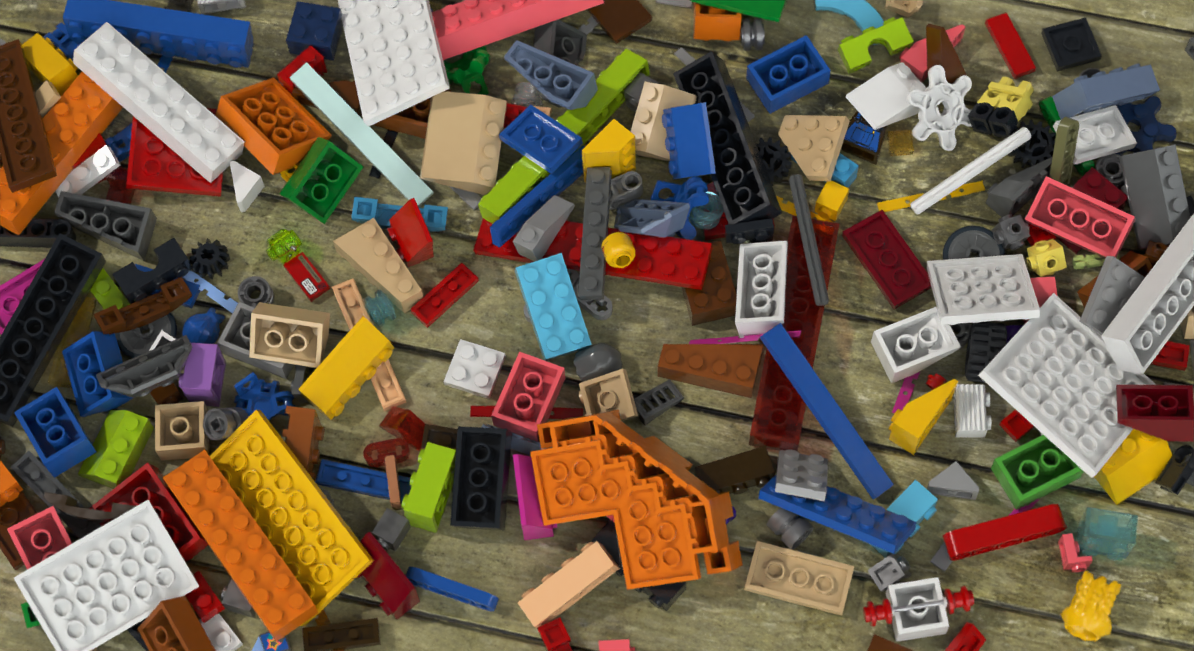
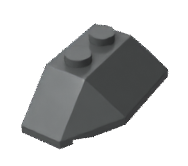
M187 335L98 373L96 377L101 388L132 398L148 395L159 386L164 387L172 384L175 379L180 377L192 350V345Z

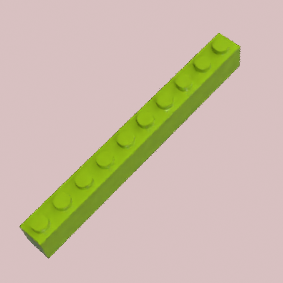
M626 48L620 55L615 57L613 63L606 70L600 73L596 79L598 90L587 106L573 110L568 109L556 121L580 136L583 141L581 146H583L626 101L624 91L641 72L646 76L650 75L648 60ZM523 156L517 163L512 165L510 171L503 178L497 181L495 187L481 198L478 206L482 218L493 224L551 173Z

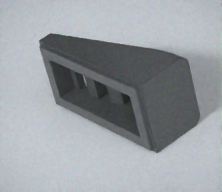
M669 379L634 399L638 418L645 426L684 400V397ZM668 388L675 397L671 399L664 390ZM661 394L667 402L662 403L657 395ZM654 399L658 407L655 408L650 400ZM646 404L650 411L647 412L642 405Z

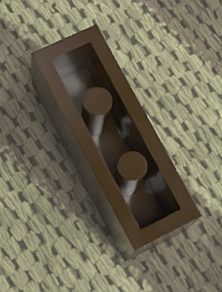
M766 446L695 467V476L717 493L729 492L734 493V495L742 494L753 486L758 488L764 487L775 475Z

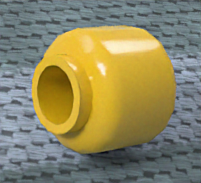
M622 232L612 233L602 242V252L610 266L624 268L634 260L636 255L635 248L627 234Z

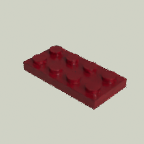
M883 210L842 231L843 238L893 309L900 307L932 288L928 273Z

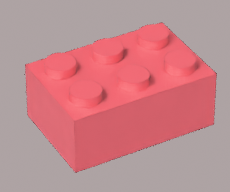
M519 351L491 415L493 425L539 442L537 424L548 421L566 379L565 368Z
M54 506L7 528L27 570L73 544Z

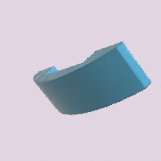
M354 197L351 220L364 224L374 218L380 228L387 229L390 227L389 219L403 206L380 204L378 199ZM424 205V208H419L429 232L445 230L448 207Z

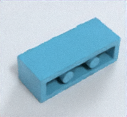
M915 480L886 510L898 515H904L908 519L916 521L915 531L909 536L911 538L920 529L921 526L918 524L924 518L928 521L935 514L938 499ZM904 543L894 554H896L903 547ZM871 545L885 558L891 553Z

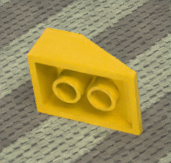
M953 379L907 403L903 410L897 409L891 419L889 440L914 455L952 401L958 381Z

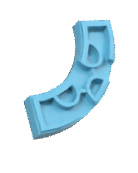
M814 0L816 10L832 11L841 15L845 14L855 21V24L861 31L872 26L875 29L883 26L884 21L882 17L865 0Z

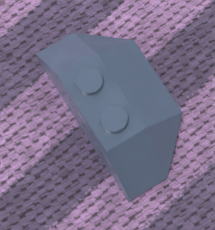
M634 199L617 207L614 228L626 233L663 238L667 236L674 237L675 232L684 228L690 205L683 202Z

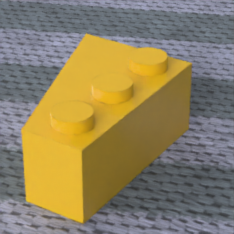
M37 33L22 44L28 67L42 83L46 80L51 82L60 96H62L78 77L76 73L78 67L73 64L70 58L66 60L65 54L60 48L56 49L48 37L44 39Z

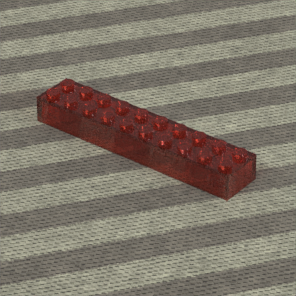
M793 215L788 237L785 314L782 326L787 332L801 331L800 337L791 338L813 368L825 305L817 306L815 303L797 216ZM812 219L828 291L840 224ZM767 349L749 445L756 447L766 446V449L777 451L791 449L798 452L806 403Z

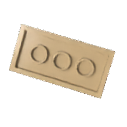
M757 541L744 590L842 616L854 566Z

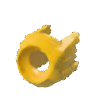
M1085 571L1082 578L1076 584V593L1072 598L1070 606L1061 613L1065 629L1072 636L1079 637L1083 641H1097L1102 636L1110 635L1112 625L1109 615L1116 601V596L1120 592L1121 584L1115 580L1107 584V578L1104 576L1094 579L1092 573Z

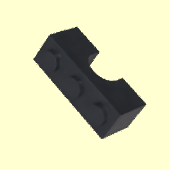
M175 238L154 249L159 261L153 270L149 272L140 271L132 262L112 274L130 304L146 298L156 290H161L160 285L181 276L183 277L192 269L189 259Z

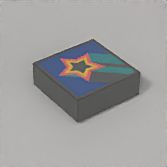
M269 631L259 635L264 651H292L287 636L276 642Z

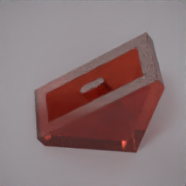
M393 406L379 427L420 451L422 449L425 423L411 410Z

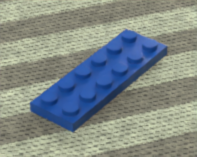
M775 475L759 492L758 499L893 554L915 531L916 521L908 519L904 515H898L881 506L873 505L859 497L848 495L828 486L825 501L775 492Z

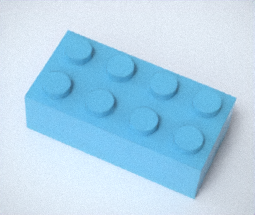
M562 253L516 267L515 274L544 361L591 346L592 344Z

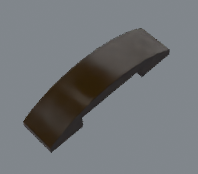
M44 493V498L56 508L76 518L93 523L107 524L136 507L113 503L111 512L76 507L77 500L68 495Z

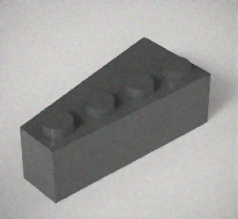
M61 191L54 212L59 219L68 221L71 227L145 261L157 220L151 208Z

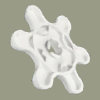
M935 65L928 71L929 86L925 91L913 89L907 94L908 103L919 109V122L913 128L912 134L917 140L925 141L931 133L936 132L941 148L951 151L956 146L955 129L957 126L963 124L967 127H972L968 118L971 110L967 109L964 105V96L970 91L972 81L968 76L963 75L957 78L953 84H950L946 80L944 68L941 65ZM941 102L944 105V111L942 114H940L939 108L937 107V105H939Z

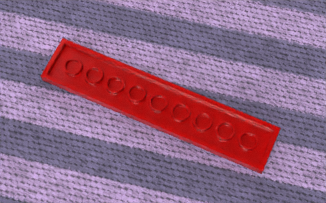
M483 218L473 249L475 254L527 263L534 262L518 253L513 243L518 232L500 248L494 245L490 231L492 223ZM565 221L542 259L562 253L566 268L580 271L583 223ZM608 227V235L621 232L619 229ZM622 232L630 237L636 253L634 260L624 268H615L606 262L605 275L702 290L713 246L712 243Z

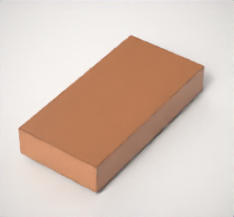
M390 455L385 458L390 503L392 509L400 510L402 509L397 462L395 456Z

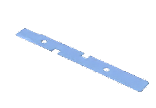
M191 270L182 277L187 281L199 284L200 291L206 289L208 291L207 296L233 314L238 304L231 298L228 300L223 298L226 294Z

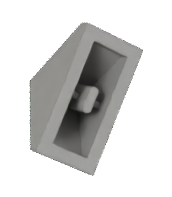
M957 461L930 480L927 486V490L930 493L940 496L976 500L979 493V487Z

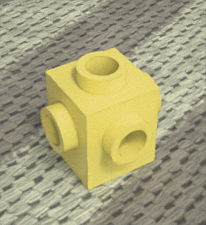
M1054 239L1039 241L1034 246L1027 248V265L1031 271H1034L1040 277H1048L1056 271L1067 268L1063 246Z

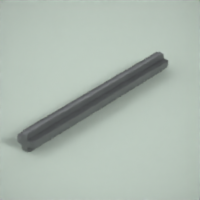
M801 174L791 175L789 182L815 303L817 306H824L828 304L829 298L803 178Z

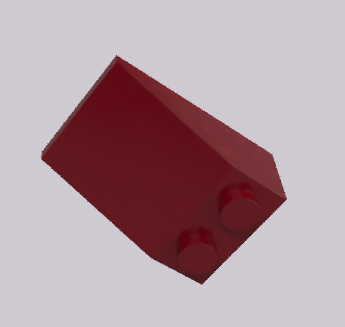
M1093 167L1072 187L1119 210L1124 209L1128 200L1127 195ZM1055 236L1076 255L1083 249Z
M1116 385L1117 423L1166 441L1194 442L1193 385Z

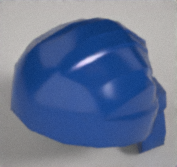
M212 307L209 308L207 313L193 315L184 323L182 337L187 335L190 343L215 344L219 337V324H222L225 316L216 314V309Z

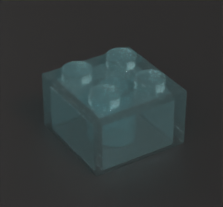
M1087 507L1078 523L1077 542L1080 552L1086 556L1105 555L1108 559L1117 561L1126 559L1135 545L1138 515Z

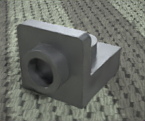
M897 554L889 555L868 569L869 574L881 592L887 590L888 585L896 584L903 578L912 576L909 572L911 567L905 557H900Z

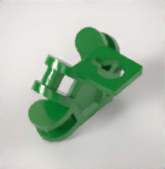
M486 46L465 52L462 59L454 63L443 60L449 84L453 81L456 84H461L464 93L470 94L471 82L475 81V83L481 85V90L477 94H489L482 75L485 66L490 61V55L487 52Z

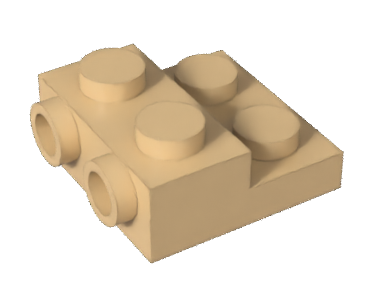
M620 369L579 383V398L585 406L587 413L585 416L619 409L621 421L638 416L626 369Z

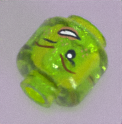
M281 229L267 239L268 248L265 251L272 261L277 260L284 264L300 253L302 243L292 229L290 231Z

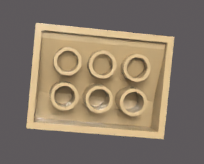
M443 91L431 97L420 179L482 195L489 193L496 184L501 148L499 134L503 131L507 101L487 95Z

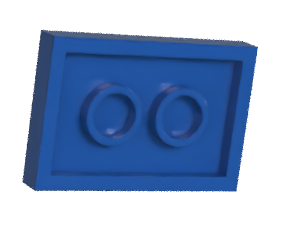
M531 104L499 134L501 141L551 174L583 144L580 136Z

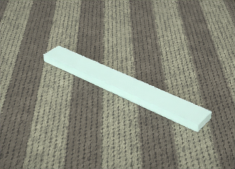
M307 62L290 77V80L408 201L415 198L418 207H420L434 194L415 172L370 126L368 127L364 123L363 119Z

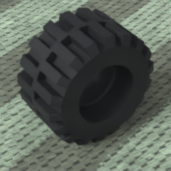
M993 322L972 323L965 359V376L967 381L986 383L978 375L1007 344L1005 324Z

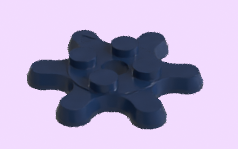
M1151 96L1143 104L1134 105L1128 103L1121 106L1117 105L1127 126L1131 122V124L1140 126V130L1136 132L1131 131L1137 142L1134 148L1114 154L1122 156L1125 152L1137 153L1151 150L1156 141L1172 142L1176 139L1177 131L1175 127L1162 124L1155 118L1156 113L1162 107L1158 97Z

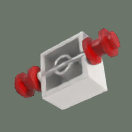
M938 577L888 585L886 591L887 598L883 599L880 605H874L872 601H867V607H863L865 622H870L871 627L876 626L878 620H885L887 624H892L896 642L946 634L949 628L945 608H947L949 614H954L955 608L963 607L965 612L970 611V606L974 605L972 590H967L966 586H961L960 592L952 593L949 588L945 589L943 597Z

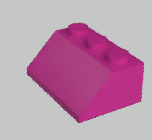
M514 454L513 461L524 541L554 537L553 528H558L557 524L545 526L543 524L531 456Z

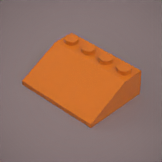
M274 77L221 96L215 115L245 141L244 146L272 175L288 170L304 159L318 137L329 140L332 136Z

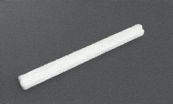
M1022 127L910 204L911 209L917 215L922 213L1031 139L1030 131L1026 127Z

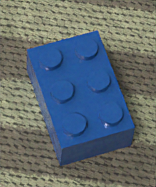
M806 35L747 65L746 79L769 114L829 84L831 70Z
M57 387L14 412L43 464L54 478L97 452L69 403Z

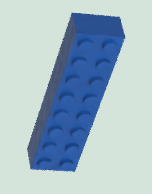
M67 0L63 14V20L70 40L82 44L108 22L145 54L157 53L170 58L176 56L190 61L202 60L211 64L221 63L235 68H249L254 47L249 21L112 0Z

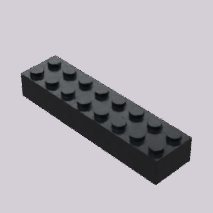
M711 51L673 73L679 90L696 95L695 104L706 102L716 172L710 175L728 224L772 219L782 214L725 61Z
M59 233L0 337V422L12 428L18 419L14 412L26 405L106 263L102 253Z

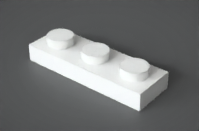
M105 145L73 169L56 189L58 197L61 191L82 195L118 168L120 163L111 147Z

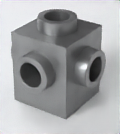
M1009 214L998 219L999 223L991 230L995 242L998 245L1002 244L1004 250L1008 248L1015 250L1024 246V241L1030 236V230L1027 222L1022 219L1021 214L1015 217Z

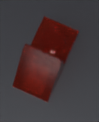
M118 167L107 175L106 179L110 187L105 200L131 205L135 189L126 188L128 169Z

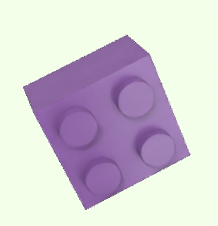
M191 343L192 350L185 363L184 373L180 374L179 387L182 388L184 396L187 397L189 402L204 401L206 406L219 407L226 361L218 344Z

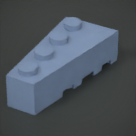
M1139 63L1128 67L1127 70H1123V67L1114 69L1109 74H1106L1105 71L1098 72L1092 75L1091 78H1088L1087 75L1080 76L1074 79V84L1052 97L1059 117L1062 120L1064 117L1070 118L1077 114L1081 115L1114 105L1117 106L1118 104L1121 106L1146 99L1160 91L1152 66H1141Z

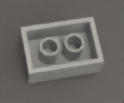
M238 302L217 342L221 352L287 379L294 364L249 358L251 313L255 308Z

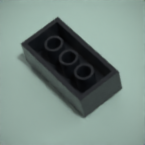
M458 426L450 526L455 528L505 531L512 432L508 429Z

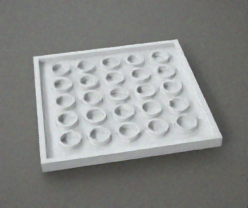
M1053 293L1040 307V318H1030L978 376L1093 478L1133 430V428L1117 423L1116 385L1156 384L1144 373L1141 375L1119 370L1101 335L1079 322L1081 317Z

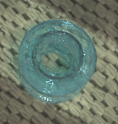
M706 192L709 195V202L706 205L694 207L690 212V221L700 229L716 227L724 210L719 196L713 192Z
M379 289L374 292V298L367 296L363 298L371 320L378 327H382L385 325L386 318L390 321L396 319V311L388 296Z

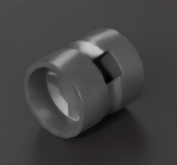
M240 407L211 409L205 414L203 419L204 432L212 440H226L248 418V414Z
M779 508L766 525L776 535L782 534L781 540L793 550L811 534L814 527L805 518H798V514Z

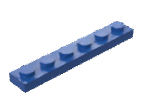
M581 146L552 174L543 179L532 191L527 193L524 198L492 224L490 231L494 245L499 248L504 245L554 195L559 196L583 174L582 149L585 146Z

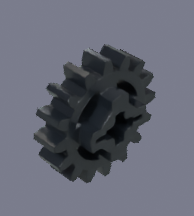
M1030 120L1029 125L1021 121L1019 127H1015V131L1026 127L1031 133V139L1008 154L1009 157L1015 156L1014 164L1020 161L1022 162L1021 168H1025L1027 164L1031 167L1053 157L1056 133H1049L1050 126L1043 128L1041 121L1034 125L1033 120ZM1034 140V146L1032 145V148L1029 149L1030 144Z
M760 137L759 143L756 145L772 186L775 180L782 183V176L788 177L789 169H791V153H787V146L780 147V140L772 143V137H769L768 141L764 142L763 138Z

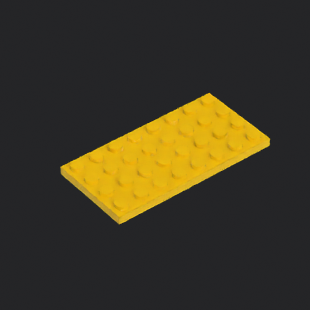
M255 410L210 455L217 468L315 604L318 614L374 561L261 410ZM316 614L300 626H306L318 614Z

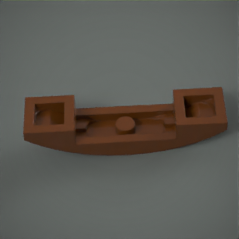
M182 276L160 285V292L121 309L113 305L93 314L103 334L120 333L142 327L180 307L192 297V293Z

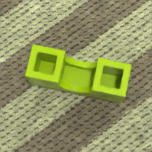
M895 17L884 21L881 27L875 29L872 26L863 30L862 35L854 38L851 35L841 40V44H839L838 52L848 74H851L870 65L872 59L868 53V47L872 44H882L887 48L890 56L907 47L910 48L914 41L903 17L897 20Z

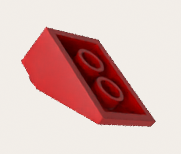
M412 198L389 219L390 227L387 228L391 241L396 240L399 246L396 252L408 268L434 257L433 240L416 200Z

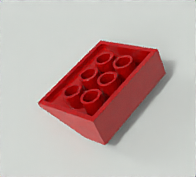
M148 462L89 508L111 512L113 503L138 506L149 500L185 562L192 559L208 546L203 536L168 488L159 468Z

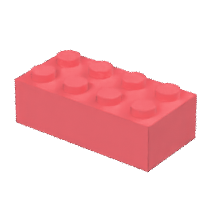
M1046 176L1025 220L1033 226L1106 259V256L1117 258L1135 222V216Z

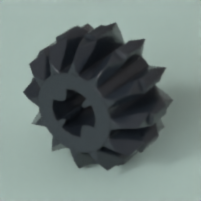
M207 238L206 244L202 245L201 242H198V249L191 248L193 256L189 257V261L192 264L193 271L195 273L199 272L200 277L204 278L208 274L209 278L213 280L214 274L217 273L219 276H222L221 269H228L227 262L230 261V255L227 253V247L221 245L217 239L211 243L210 239Z

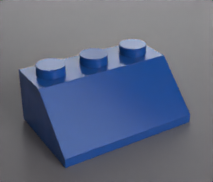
M706 102L664 109L662 124L666 128L665 146L670 155L668 168L673 179L716 173Z
M92 331L62 351L80 417L116 409L133 399L132 397L101 388L96 374L123 363L115 333L103 334L100 331Z

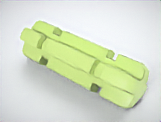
M1094 253L1086 254V256L1075 255L1073 256L1072 264L1074 269H1084V266L1087 268L1103 266L1105 258Z

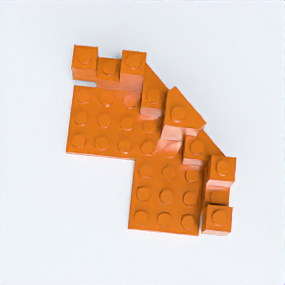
M619 409L537 424L541 450L531 451L530 453L544 526L613 515L627 590L700 579L701 573L697 553H704L707 575L729 572L743 566L739 542H729L725 522L726 519L734 516L730 493H717L689 472L693 464L657 437L643 438L623 423L620 419Z

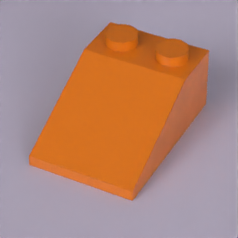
M694 3V39L703 41H739L741 13Z

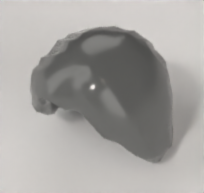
M605 343L594 344L578 351L575 354L574 366L581 382L622 369L621 353L615 347Z

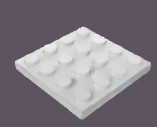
M1022 254L927 261V272L941 325L1040 318L1039 304Z

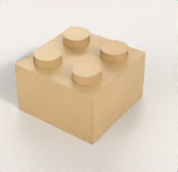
M204 401L155 405V451L161 461L193 458L203 450L210 456V438L205 434L203 428V419L209 410Z

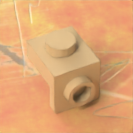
M886 0L885 9L909 18L921 9L923 0Z

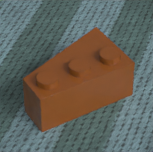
M286 406L285 413L289 416L288 428L283 429L282 437H285V443L315 481L313 469L314 464H318L320 459L318 444L319 441H323L325 428L322 427L315 409Z

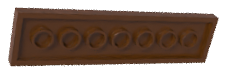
M19 39L0 46V154L8 186L12 193L57 176L24 49Z

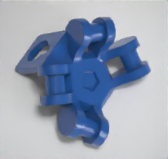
M691 177L682 185L657 181L651 200L683 202L690 205L684 228L675 232L677 236L688 240L696 236V228L689 222V215L692 208L706 205L709 202V195L706 193L708 186L700 177ZM663 188H669L674 193V196L662 199L659 197V192Z
M254 372L234 385L238 394L235 396L234 403H236V407L245 410L248 417L255 410H261L267 419L271 420L278 414L288 416L285 413L286 406L296 407L292 403L294 396L291 394L292 392H279V381L273 380L272 383H267L264 379H258ZM251 381L248 387H243L247 382ZM277 401L282 402L283 405L278 406Z

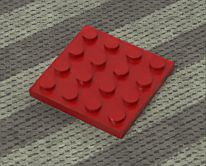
M207 108L212 114L216 115L217 109ZM133 116L127 189L221 197L223 172L210 183Z

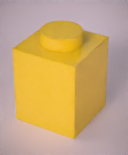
M827 181L816 200L814 212L823 219L836 221L848 199L849 188L834 181Z

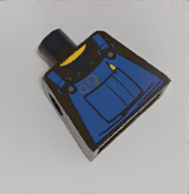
M856 111L850 119L841 151L877 165L887 126L874 130L864 117Z

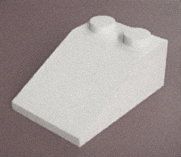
M901 62L886 68L849 92L846 98L871 127L877 130L918 114L919 109L908 103L907 94L913 89H919L924 92L926 87L911 72L910 68Z
M937 307L875 330L871 339V344L891 384L918 373L961 348L951 326L948 324L941 325Z

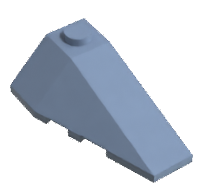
M518 40L515 41L504 56V59L547 99L569 110L586 107L598 90L595 73Z

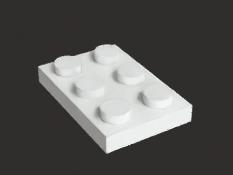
M1116 105L1070 117L1079 122L1074 165L1129 150L1137 144ZM1061 120L1056 121L1053 125V128L1056 131V133L1058 125Z

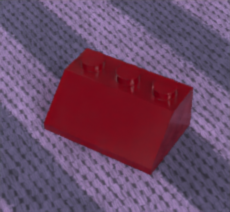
M369 531L360 542L374 561L357 578L359 579L362 576L367 583L364 587L372 597L377 595L382 601L379 606L387 616L392 614L397 620L417 605L420 599L413 584Z

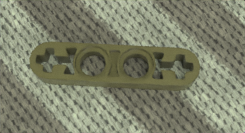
M1064 117L1057 128L1049 178L1069 186L1079 122L1072 118Z

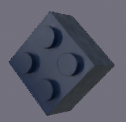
M297 1L286 38L290 54L300 55L311 45L324 59L334 61L343 29L341 8Z

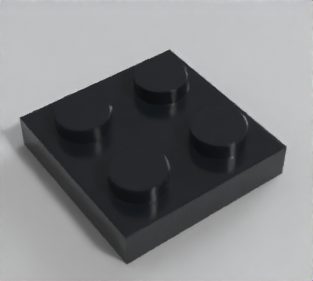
M1086 17L1042 29L1041 34L1057 72L1101 60V52Z

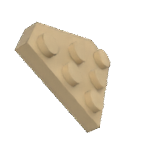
M785 115L778 135L810 181H831L850 121L847 116Z

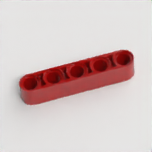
M1051 504L945 533L942 537L950 560L956 561L1055 535L1065 531L1067 526L1059 504Z

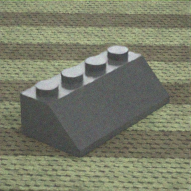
M1176 144L1119 156L1131 215L1135 216L1133 225L1138 249H1145L1149 240L1165 245L1171 244L1191 218Z

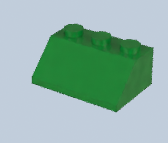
M318 137L279 194L325 224L364 166L330 141Z

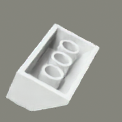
M787 241L740 244L735 324L740 338L746 335L765 334L778 324L784 323Z

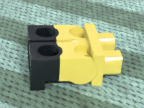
M1003 76L998 83L990 82L988 85L989 89L984 92L968 114L969 121L975 132L988 135L994 134L997 137L1007 138L1016 132L1015 127L1021 117H1024L1033 104L1030 98L1034 91L1032 84L1028 81H1022L1018 87H1015L1014 81L1011 78Z

